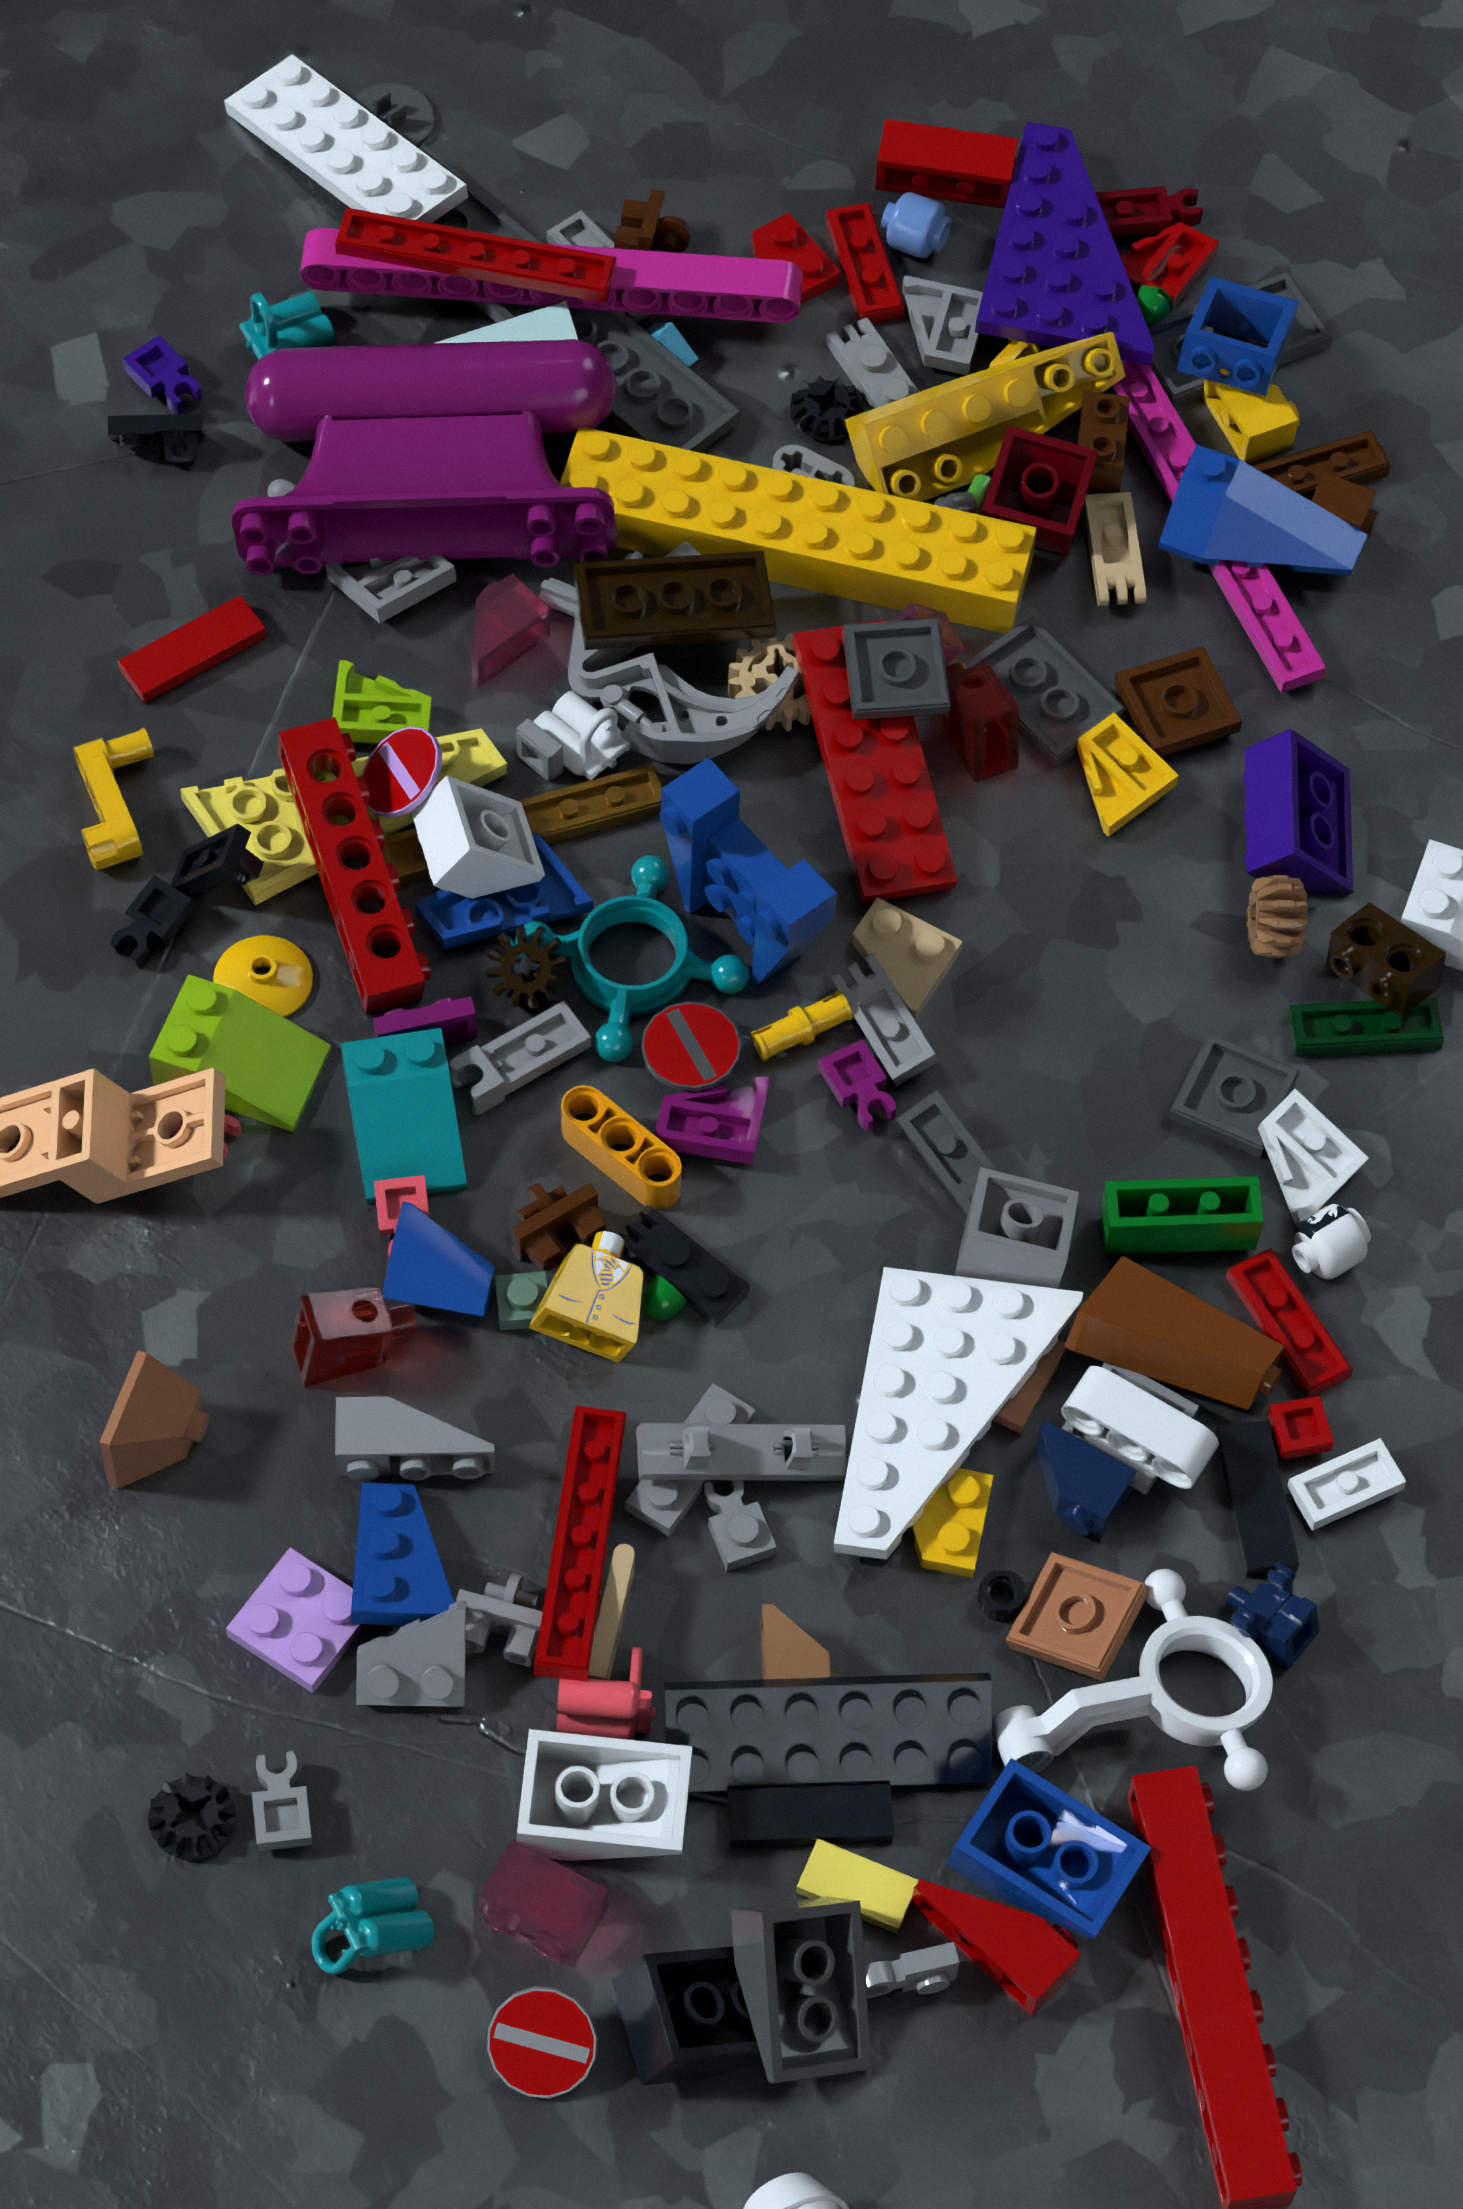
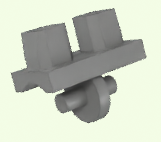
M512 1572L506 1587L488 1582L484 1595L462 1589L459 1590L456 1602L466 1601L467 1651L483 1653L491 1631L508 1636L503 1652L504 1659L521 1666H532L536 1656L542 1611L536 1610L539 1601L538 1595L521 1591L523 1575Z

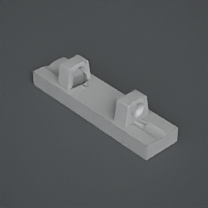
M640 1423L636 1428L639 1480L843 1481L846 1478L845 1425ZM784 1440H792V1452L787 1462H785Z

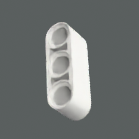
M1090 1366L1061 1408V1413L1065 1420L1080 1432L1166 1482L1183 1489H1189L1193 1486L1219 1446L1217 1437L1206 1426L1113 1372L1099 1366Z

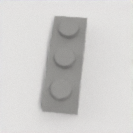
M712 1383L684 1423L752 1424L756 1418V1409ZM641 1480L626 1500L625 1511L667 1537H670L704 1490V1484L710 1480Z

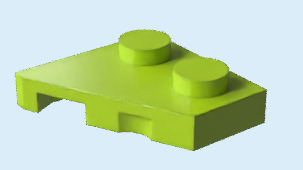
M339 660L332 718L336 717L341 734L348 732L352 742L380 743L394 731L409 726L424 728L430 733L432 697L414 689L402 688L395 681L381 675L374 681L354 671V663L347 660Z

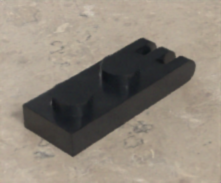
M646 1205L639 1212V1216L651 1229H648L640 1221L632 1219L625 1228L629 1235L638 1242L635 1243L624 1233L619 1232L617 1235L621 1236L625 1241L622 1254L652 1278L659 1275L671 1283L685 1297L687 1301L685 1305L716 1328L749 1294L750 1285L658 1211Z

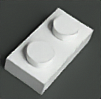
M1379 1438L1290 1478L1287 1489L1313 1531L1402 1491L1406 1480L1383 1441Z

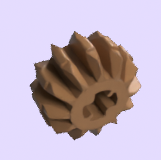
M1272 875L1257 878L1252 884V891L1249 893L1248 921L1246 926L1248 927V941L1255 955H1264L1267 958H1282L1298 955L1303 948V942L1306 939V925H1308V906L1306 904L1307 893L1300 878H1289L1288 875Z

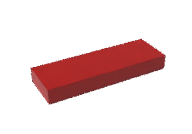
M870 202L826 210L825 221L857 319L861 320L867 317L871 323L904 318L905 307Z
M239 595L118 660L119 671L142 702L146 703L266 638V627L243 597Z
M1272 1248L1227 1270V1280L1263 1334L1285 1346L1280 1359L1306 1398L1313 1397L1351 1377L1353 1368Z

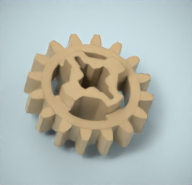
M788 633L784 641H777L776 636L775 638H768L767 643L764 644L758 639H750L749 651L738 648L736 651V663L729 664L728 696L735 697V699L755 696L772 685L787 666L799 670L792 644L794 634ZM801 674L777 711L765 722L766 730L771 731L775 722H782L786 731H791L792 720L798 719L805 726L810 723V709Z

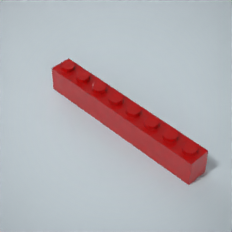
M1196 1765L1132 1775L1127 1797L1137 1839L1151 1847L1143 1860V1867L1222 2209H1274L1290 2206L1297 2192V2187L1302 2186L1301 2165L1296 2152L1288 2153L1283 2133L1289 2131L1288 2111L1283 2097L1275 2098L1271 2077H1276L1275 2056L1270 2043L1262 2044L1258 2024L1264 2021L1263 2007L1259 1992L1257 1990L1250 1991L1245 1971L1251 1969V1958L1245 1937L1237 1938L1233 1918H1238L1237 1897L1232 1885L1225 1886L1221 1866L1226 1865L1224 1842L1220 1833H1212L1208 1815H1213L1214 1813L1211 1788L1208 1782L1200 1783Z

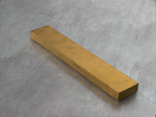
M654 763L517 801L522 803L532 835L537 832L548 845L659 814L661 812V788L663 786ZM416 828L384 837L385 847L381 848L385 864H394L400 885L430 877Z

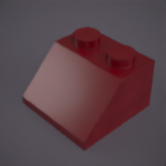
M1008 425L981 515L1037 527L1034 546L1068 556L1098 451Z

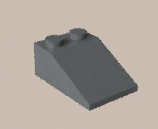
M820 1897L731 1908L734 1964L768 2082L779 2083L872 2069L860 1900Z

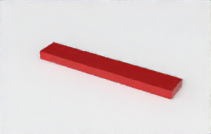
M346 208L335 242L336 254L607 303L617 268V257L352 208Z
M575 1405L533 1675L586 1682L588 1680L627 1412Z

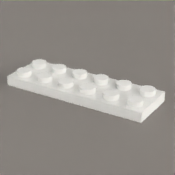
M293 54L224 100L226 112L229 116L352 209L433 223L468 198L467 185Z

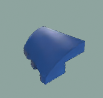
M403 1201L381 1298L487 1317L496 1266L431 1219L413 1203Z

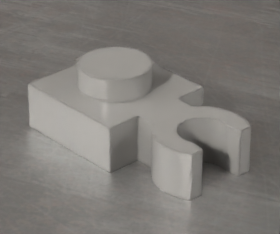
M730 1480L729 1483L733 1492L728 1496L718 1495L714 1491L711 1481L704 1484V1500L706 1505L712 1511L719 1513L709 1518L708 1527L727 1572L775 1556L777 1552L776 1543L759 1502L757 1501L745 1506L742 1503L744 1497L743 1480Z
M293 1751L286 1752L287 1767L278 1774L267 1770L265 1755H258L256 1771L258 1780L267 1789V1791L252 1792L258 1852L313 1845L307 1787L291 1788L298 1777L297 1758Z
M954 1942L900 1954L898 1960L866 1964L867 1998L881 1996L899 1988H902V1992L917 1989L919 1994H931L944 1990L950 1985L949 1981L956 1980L960 1964Z

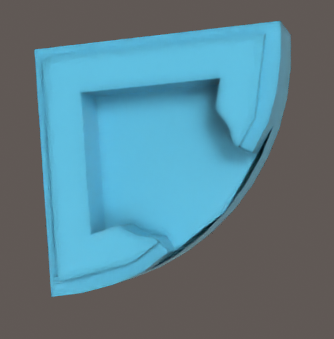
M672 322L654 323L646 330L647 333L686 366L690 367L699 359Z

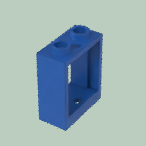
M1211 276L1186 330L1177 371L1266 396L1289 342L1299 301ZM1208 326L1269 345L1267 348L1208 332L1204 329ZM1220 369H1226L1229 375L1221 374Z

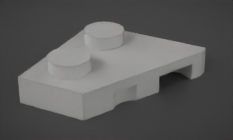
M904 275L902 294L923 365L969 375L981 334L975 333V327L983 292Z

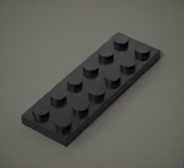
M990 1672L664 1682L665 1744L692 1746L688 1792L802 1786L992 1782V1679Z

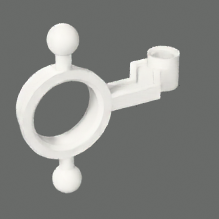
M1159 1569L1152 1572L1144 1582L1148 1588L1146 1601L1152 1608L1163 1611L1167 1622L1156 1629L1146 1642L1140 1658V1676L1072 1689L1041 1716H1036L1031 1706L1018 1705L1008 1708L992 1718V1737L1004 1765L1006 1766L1012 1758L1034 1773H1038L1052 1762L1054 1756L1060 1755L1093 1726L1148 1715L1162 1731L1181 1742L1196 1746L1223 1745L1228 1755L1224 1764V1773L1227 1781L1238 1790L1251 1791L1263 1784L1267 1777L1268 1766L1266 1759L1259 1751L1247 1746L1242 1733L1245 1729L1252 1726L1264 1713L1271 1698L1273 1679L1271 1668L1264 1653L1250 1637L1242 1636L1238 1628L1224 1621L1205 1616H1188L1182 1604L1186 1594V1587L1182 1577L1173 1570ZM1176 1651H1197L1211 1655L1228 1665L1240 1678L1245 1688L1246 1703L1240 1710L1226 1716L1209 1717L1193 1713L1179 1705L1167 1693L1160 1679L1159 1662L1167 1655Z

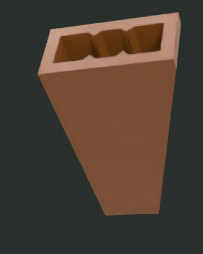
M1125 1256L1119 1259L1078 1310L1064 1345L1074 1352L1249 1410L1260 1393L1269 1397L1283 1373V1369L1276 1365L1285 1347Z

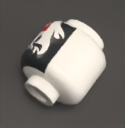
M1331 1204L1318 1210L1296 1225L1294 1231L1296 1245L1292 1247V1254L1296 1263L1304 1272L1310 1273L1312 1271L1318 1277L1326 1280L1336 1278L1366 1258L1368 1252L1367 1244L1371 1240L1370 1231L1365 1220L1355 1209L1350 1207L1346 1209L1338 1204Z

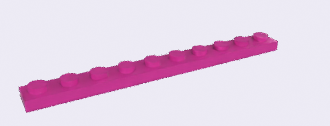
M1121 360L1125 377L1106 391L1108 394L1130 396L1127 427L1172 503L1180 479L1196 444L1150 365ZM1219 560L1218 565L1207 564L1281 693L1324 678L1325 664L1266 563H1263V568L1247 567V562Z

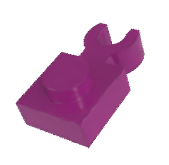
M863 1039L819 1059L818 1070L841 1107L843 1108L854 1102L857 1104V1120L865 1131L868 1132L873 1129L874 1120L869 1113L872 1109H881L890 1121L895 1119L896 1103L888 1093L880 1091L886 1088L887 1077Z

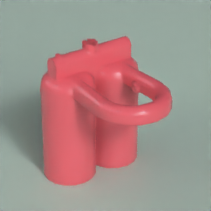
M635 1646L632 1648L629 1681L588 1679L586 1682L560 1679L557 1704V1732L627 1740L633 1739L636 1734H649L652 1729L651 1718L655 1719L656 1708L652 1707V1692L641 1690L642 1648Z

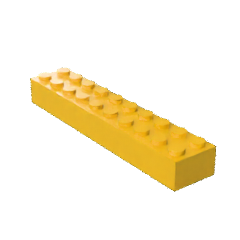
M587 427L578 428L560 484L565 488H599L606 491L612 497L617 528L616 547L659 557H665L685 541L701 555L764 551L768 580L771 582L931 618H939L940 620L1006 634L1014 628L1032 563L1037 527Z

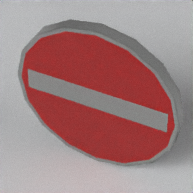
M533 1986L515 1992L497 2008L488 2027L487 2052L494 2071L508 2087L528 2097L552 2098L570 2092L587 2077L597 2057L598 2034L591 2014L576 1997L555 1987Z

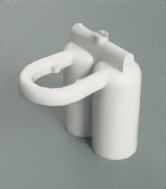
M574 691L565 693L557 701L552 712L545 711L534 720L536 725L563 746V765L575 775L585 776L589 780H593L607 767L613 769V766L615 767L617 764L616 759L625 751H629L631 747L630 743L620 736L622 731L617 726L618 716L615 710L606 707L598 711Z

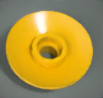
M260 935L243 939L228 948L216 964L213 982L235 989L287 1019L298 1012L308 1000L313 986V973L307 956L298 946L280 937ZM261 968L270 969V971L264 975H259L254 972L255 970Z

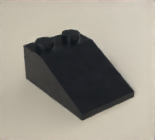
M733 1946L643 1954L612 1980L641 2086L690 2081L762 2062L735 1968Z

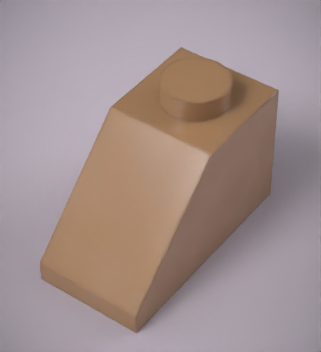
M762 1604L761 1646L763 1679L841 1677L840 1671L830 1672L829 1652L774 1604Z

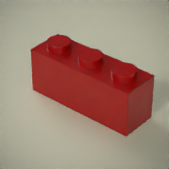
M885 119L877 158L875 190L901 194L913 192L928 198L1005 209L1015 169L1018 138L917 124L910 121Z

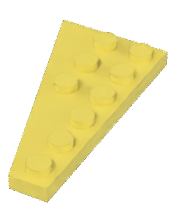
M482 728L435 737L442 751L441 771L435 787L447 775L482 787L507 774V762ZM369 756L357 758L351 762L356 777L362 776ZM283 768L274 770L272 775L268 777L243 781L241 776L224 780L223 786L198 790V786L180 789L183 802L208 838L237 823L251 832L246 849L262 860L264 864L258 879L241 886L255 906L318 873ZM327 771L314 775L322 782H331L337 779L333 773ZM366 806L370 820H379L384 837L414 823L411 812L395 818L378 816ZM340 814L329 818L333 824L339 826L348 825L352 822L349 817Z

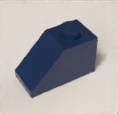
M1045 1420L1039 1430L1036 1452L1054 1514L1072 1532L1081 1536L1089 1534L1101 1541L1131 1494L1137 1471Z

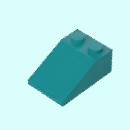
M441 1028L341 1043L344 1077L366 1203H376L374 1181L425 1175L427 1194L467 1188L450 1072Z

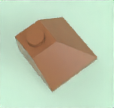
M138 1350L99 1442L108 1485L117 1489L186 1459L193 1441L199 1443L202 1441L209 1422V1412L204 1410L201 1390L148 1353Z

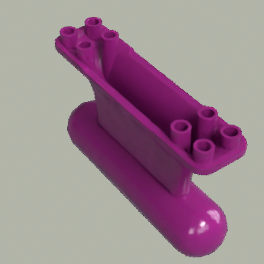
M576 339L282 348L266 354L251 367L245 384V404L251 420L268 438L284 442H315L307 470L292 491L284 496L245 498L237 502L233 507L231 523L240 558L246 562L247 570L258 576L271 574L276 566H294L300 573L315 574L322 569V565L331 562H340L343 565L345 562H366L374 558H378L381 561H396L402 557L418 556L419 560H429V556L442 555L445 559L514 557L515 559H531L539 567L555 566L560 558H579L581 562L606 561L607 554L611 553L617 544L616 518L612 497L606 491L599 488L563 487L556 480L549 467L542 435L576 434L578 428H596L610 415L616 397L617 381L615 371L608 356L594 344Z

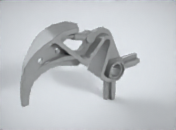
M634 551L633 554L628 553L625 559H641L644 556L642 553ZM552 577L549 580L545 579L540 586L542 591L538 596L539 603L571 615L575 619L568 668V680L572 691L584 700L601 702L604 708L610 707L616 713H620L627 718L629 723L620 736L630 743V748L633 751L657 761L693 764L701 762L708 757L711 759L741 745L751 738L759 727L777 711L800 675L799 670L787 666L772 685L755 696L736 699L711 696L692 687L675 674L666 664L657 666L653 653L619 663L637 647L585 650L576 588ZM637 690L645 691L658 697L666 721L653 723L649 720L644 711L628 700L631 693ZM684 717L687 718V720L680 721L679 718ZM721 720L727 721L724 726L717 725Z

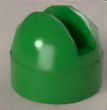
M1142 285L1140 287L1137 302L1145 322L1158 323L1163 321L1171 311L1172 300L1170 295L1164 289L1157 286Z
M656 1275L648 1283L641 1296V1305L644 1312L656 1320L670 1319L687 1303L685 1297L671 1283L659 1275Z

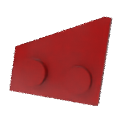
M1178 222L1163 229L1155 237H1146L1133 243L1131 251L1120 256L1134 294L1138 295L1142 285L1162 288L1171 297L1172 307L1170 312H1172L1218 253L1219 241L1182 222Z

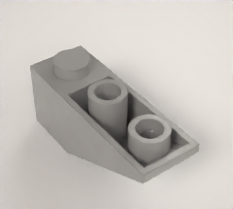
M389 1396L336 1397L335 1457L338 1476H347L355 1481H371L378 1476L400 1475L408 1480H423L431 1475L453 1474L460 1479H476L484 1474H495V1450L492 1443Z

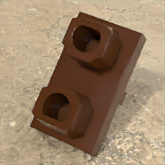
M651 189L648 202L624 200L621 226H617L614 248L657 251L659 249L661 252L680 253L689 245L691 230L688 224L681 218L675 216L660 218L665 191Z
M537 1183L528 1187L526 1192L530 1204L517 1211L522 1222L512 1227V1233L516 1242L512 1246V1251L520 1262L530 1258L541 1271L548 1272L559 1266L566 1257V1249L559 1241L561 1238L573 1233L580 1244L591 1247L595 1234L606 1231V1225L598 1211V1193L593 1186L588 1183L569 1195L566 1194L561 1186L549 1193Z

